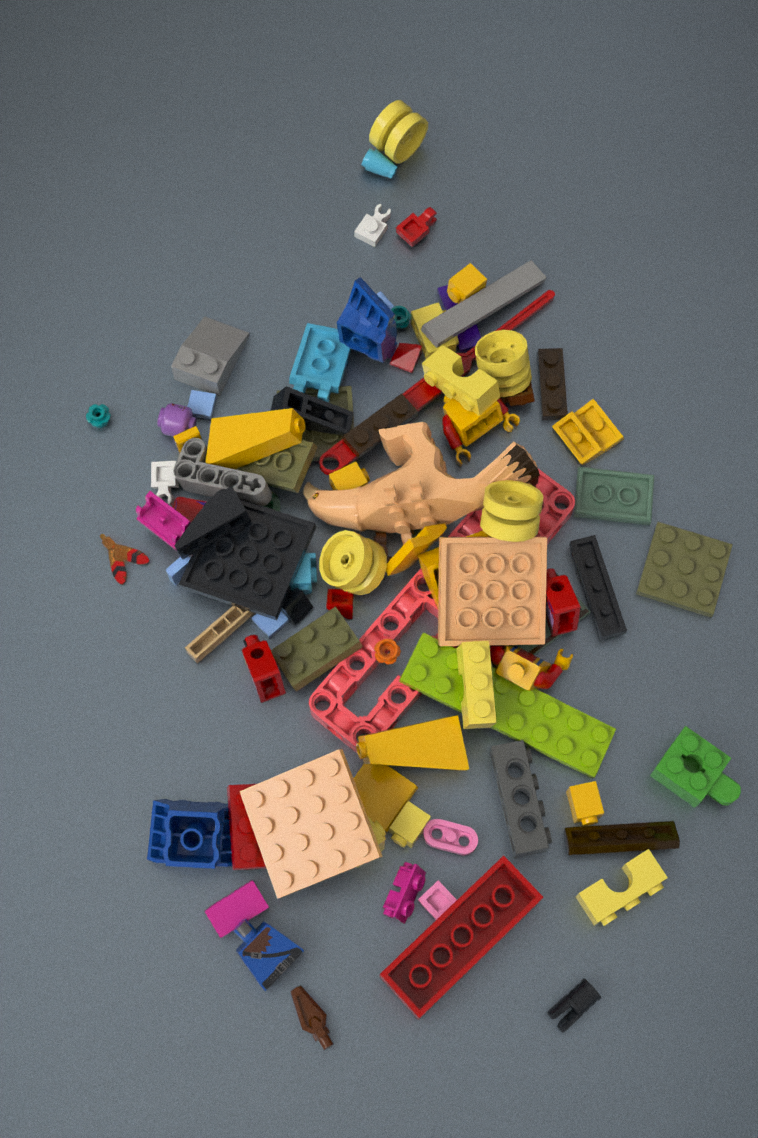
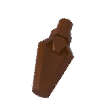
M301 985L291 991V995L302 1030L313 1034L314 1040L319 1041L323 1050L330 1048L334 1044L328 1035L330 1031L326 1026L327 1014Z

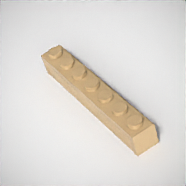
M232 606L185 647L186 652L198 664L255 613Z

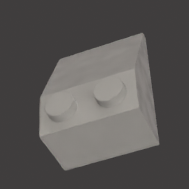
M204 317L181 345L171 365L174 379L220 396L250 333Z

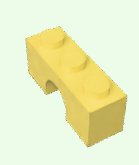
M444 345L422 363L424 379L430 386H436L448 398L455 399L464 409L473 411L478 416L500 398L498 381L481 369H478L471 376L460 377L464 373L461 356Z
M489 641L461 642L456 650L458 673L462 675L464 684V697L461 702L463 729L491 728L497 722Z
M649 849L622 867L628 878V888L626 891L614 892L606 885L603 879H600L578 893L576 899L594 926L599 922L603 926L607 925L617 918L615 912L624 907L626 911H629L641 903L639 897L646 892L649 896H652L664 888L662 882L668 877Z

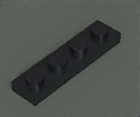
M592 535L570 541L569 546L600 640L626 634L627 629L596 536Z

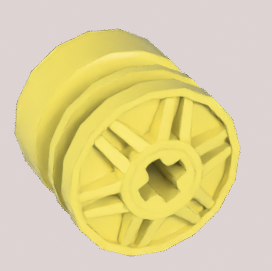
M512 330L493 331L484 335L475 346L477 367L498 381L500 397L514 396L529 386L532 375L527 340L522 334Z

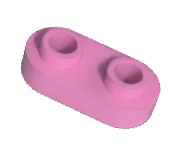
M433 819L424 828L423 837L425 842L430 847L459 855H469L474 852L478 844L477 833L468 826L442 819ZM434 830L441 831L442 837L440 839L433 838L432 832ZM461 837H466L469 840L467 846L459 844Z

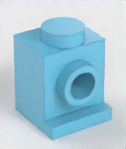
M305 553L291 586L292 591L297 587L305 595L312 593V583L317 582L316 553Z

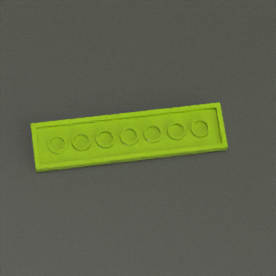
M423 632L399 682L462 713L461 702L464 697V684L462 675L458 673L457 650L452 646H439L438 639ZM491 667L497 722L491 728L516 741L524 740V745L592 779L595 778L616 729L535 688L528 691L496 674V669Z

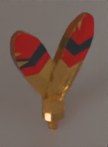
M100 535V538L103 540L102 544L109 551L112 574L119 584H125L127 579L124 560L137 565L149 563V558L143 552L116 544L109 536Z

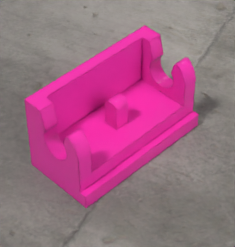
M149 491L145 496L146 504L143 507L138 505L136 508L138 516L136 519L176 550L174 545L191 523L157 495Z
M250 880L206 908L204 912L219 937L222 938L233 931L243 919L250 920L269 908L254 881Z

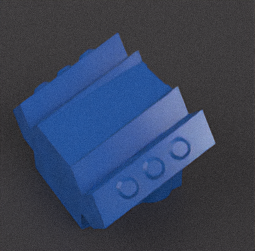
M361 277L355 280L348 303L336 322L339 340L347 347L383 363L386 358L390 359L394 355L398 344L396 342L395 314Z
M168 799L153 800L147 860L155 863H166V866L215 869L216 866H232L228 803L224 804L217 801H172Z

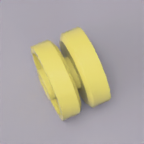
M396 100L390 103L376 118L369 134V142L379 151H385V155L394 163H402L411 157L421 145L428 130V122L420 114L413 113L411 107L402 100Z
M504 480L490 483L485 487L484 508L482 509L480 527L486 534L503 541L520 542L533 539L539 530V514L542 511L543 494L536 487L520 481Z
M348 530L338 532L329 538L322 548L319 558V570L323 580L331 586L360 596L369 594L378 587L384 578L387 568V556L379 543Z

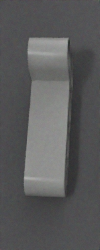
M192 438L183 445L173 472L185 491L213 497L217 491L237 484L233 489L239 499L260 506H266L271 501V490L261 475L205 463L207 447L202 439Z

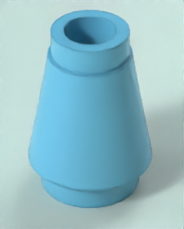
M371 148L367 151L361 164L366 168V171L390 179L394 177L398 166L394 165L377 149L374 151Z

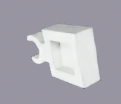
M381 204L376 206L374 216L366 214L354 231V237L373 247H376L386 232L387 224L384 222H387L391 217V209H388L385 214H380Z
M176 461L151 462V487L158 489L156 495L160 499L168 496V504L172 506L174 496L171 493V488H179V482L173 472Z

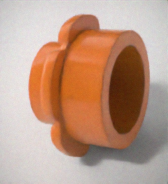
M383 639L374 647L376 660L380 663L385 662L387 665L395 663L401 653L399 645L392 639ZM385 650H389L390 653L386 654Z

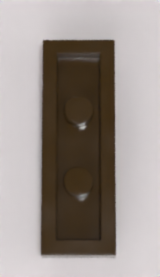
M563 348L538 349L542 420H561L568 414Z
M401 393L343 436V441L360 458L382 442L379 429L405 425L417 416L418 411Z

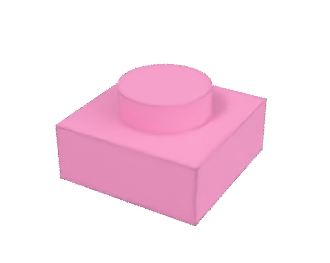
M438 880L418 899V902L437 920L457 899Z

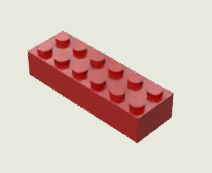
M503 855L380 973V978L419 1020L543 899V896Z

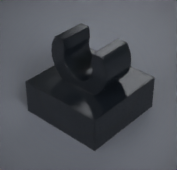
M296 587L293 591H289L282 607V612L292 624L296 625L313 606L304 592Z

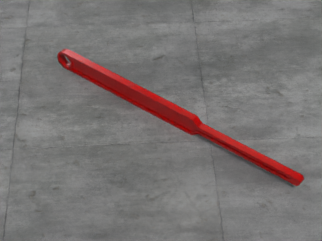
M553 290L546 291L495 331H514L552 302L555 292ZM475 346L467 353H456L461 356L464 370L460 377H464L470 372L471 363L476 360ZM423 377L402 394L417 411H420L441 395L443 391L436 386H430ZM342 439L320 457L319 467L324 474L329 475L351 464L358 457ZM333 457L338 460L339 466L336 469L329 470L323 466L324 459Z

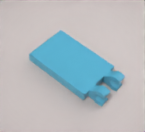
M307 323L289 377V384L294 385L293 389L305 393L306 387L318 389L317 398L328 403L331 392L339 393L351 348L340 342L338 329Z

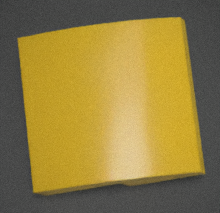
M594 399L575 413L571 411L552 426L582 466L624 440L623 435Z
M446 524L425 526L415 538H410L387 563V575L400 573L414 565L419 560L417 555L425 553L447 529Z
M363 764L353 778L367 816H369L373 823L378 821L385 832L389 831L390 826L405 804L410 801L418 789L414 783L387 765Z

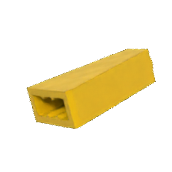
M293 408L212 418L205 463L237 469L302 442V434L305 431L304 419Z
M458 715L358 736L359 743H356L359 759H363V764L446 770L469 769Z

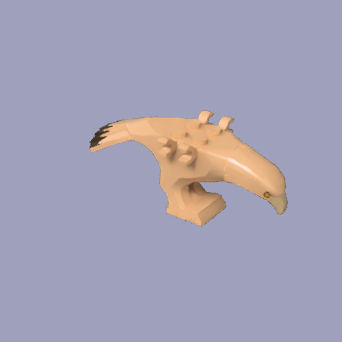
M418 422L379 429L384 449L396 466H402L399 469L363 487L360 486L350 490H321L307 482L304 486L303 495L313 514L328 525L360 532L371 530L399 533L404 545L410 538H413L412 534H414L415 529H423L425 526L444 523L448 525L470 512L483 509L485 487L490 483L513 480L536 487L540 474L536 462L530 453L527 452L524 446L513 441L492 463L475 477L456 479L447 474L443 455L435 445L434 438H431V430L428 424Z

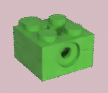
M687 726L681 730L650 774L652 778L694 808L702 802L706 795H709L721 805L728 806L737 800L741 793L740 785L722 772L731 760V757Z

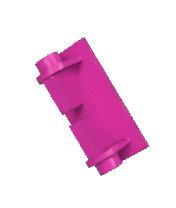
M404 862V865L399 867L393 885L401 888V890L396 892L390 889L382 907L385 909L383 912L385 916L395 917L405 924L407 918L412 915L416 896L425 884L426 872L415 863L412 865Z

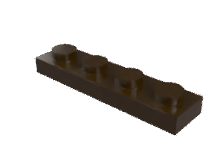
M674 821L565 827L564 831L568 855L646 851L648 849H679L680 839Z

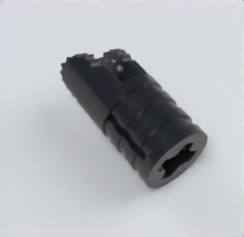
M583 978L573 990H570L567 995L548 1010L547 1014L551 1019H556L569 1007L572 1009L558 1023V1028L564 1033L596 1001H599L601 996Z

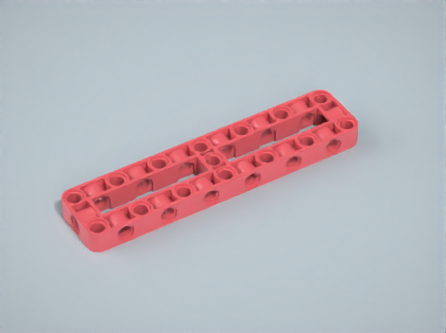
M538 469L540 476L536 488L543 494L542 511L539 514V530L535 537H547L548 545L570 519L575 506V498L571 492ZM562 503L567 508L559 509L555 506V504ZM482 509L467 514L448 537H466L482 531L480 527ZM421 568L359 639L363 647L338 663L309 698V708L312 717L356 753V743H359L357 741L359 735L393 729L422 695V693L400 683L401 676L398 675L378 698L377 705L367 716H359L358 718L344 706L379 665L380 662L376 660V652L374 651V647L379 641L392 639L397 644L425 610L438 619V608L430 590L422 592L417 588L421 584H427ZM388 622H393L398 628L389 631L385 629L384 625ZM438 633L435 636L432 635V637L438 639ZM355 661H360L364 664V667L361 670H353L350 665ZM394 694H402L406 700L398 704L393 702L391 697ZM319 701H327L330 704L329 708L324 711L318 710L315 706Z

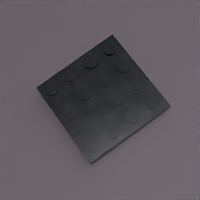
M240 499L251 521L192 554L179 586L182 589L277 620L317 527L313 522Z

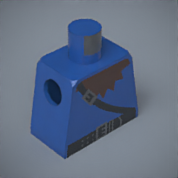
M245 918L233 930L244 941L236 949V952L257 983L265 991L304 952L300 946L265 921L255 929Z

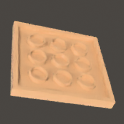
M439 537L438 645L459 646L461 642L489 641V645L545 644L547 537H534L533 539L520 542L503 541L494 537Z
M338 749L239 791L277 899L383 857L343 749Z

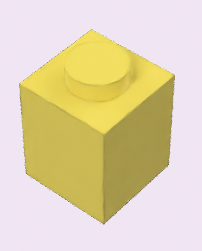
M408 801L389 828V833L392 834L391 839L403 848L406 845L412 848L423 833L427 823L431 820V816Z

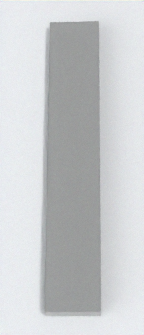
M531 260L422 325L421 331L437 348L541 285L547 277Z

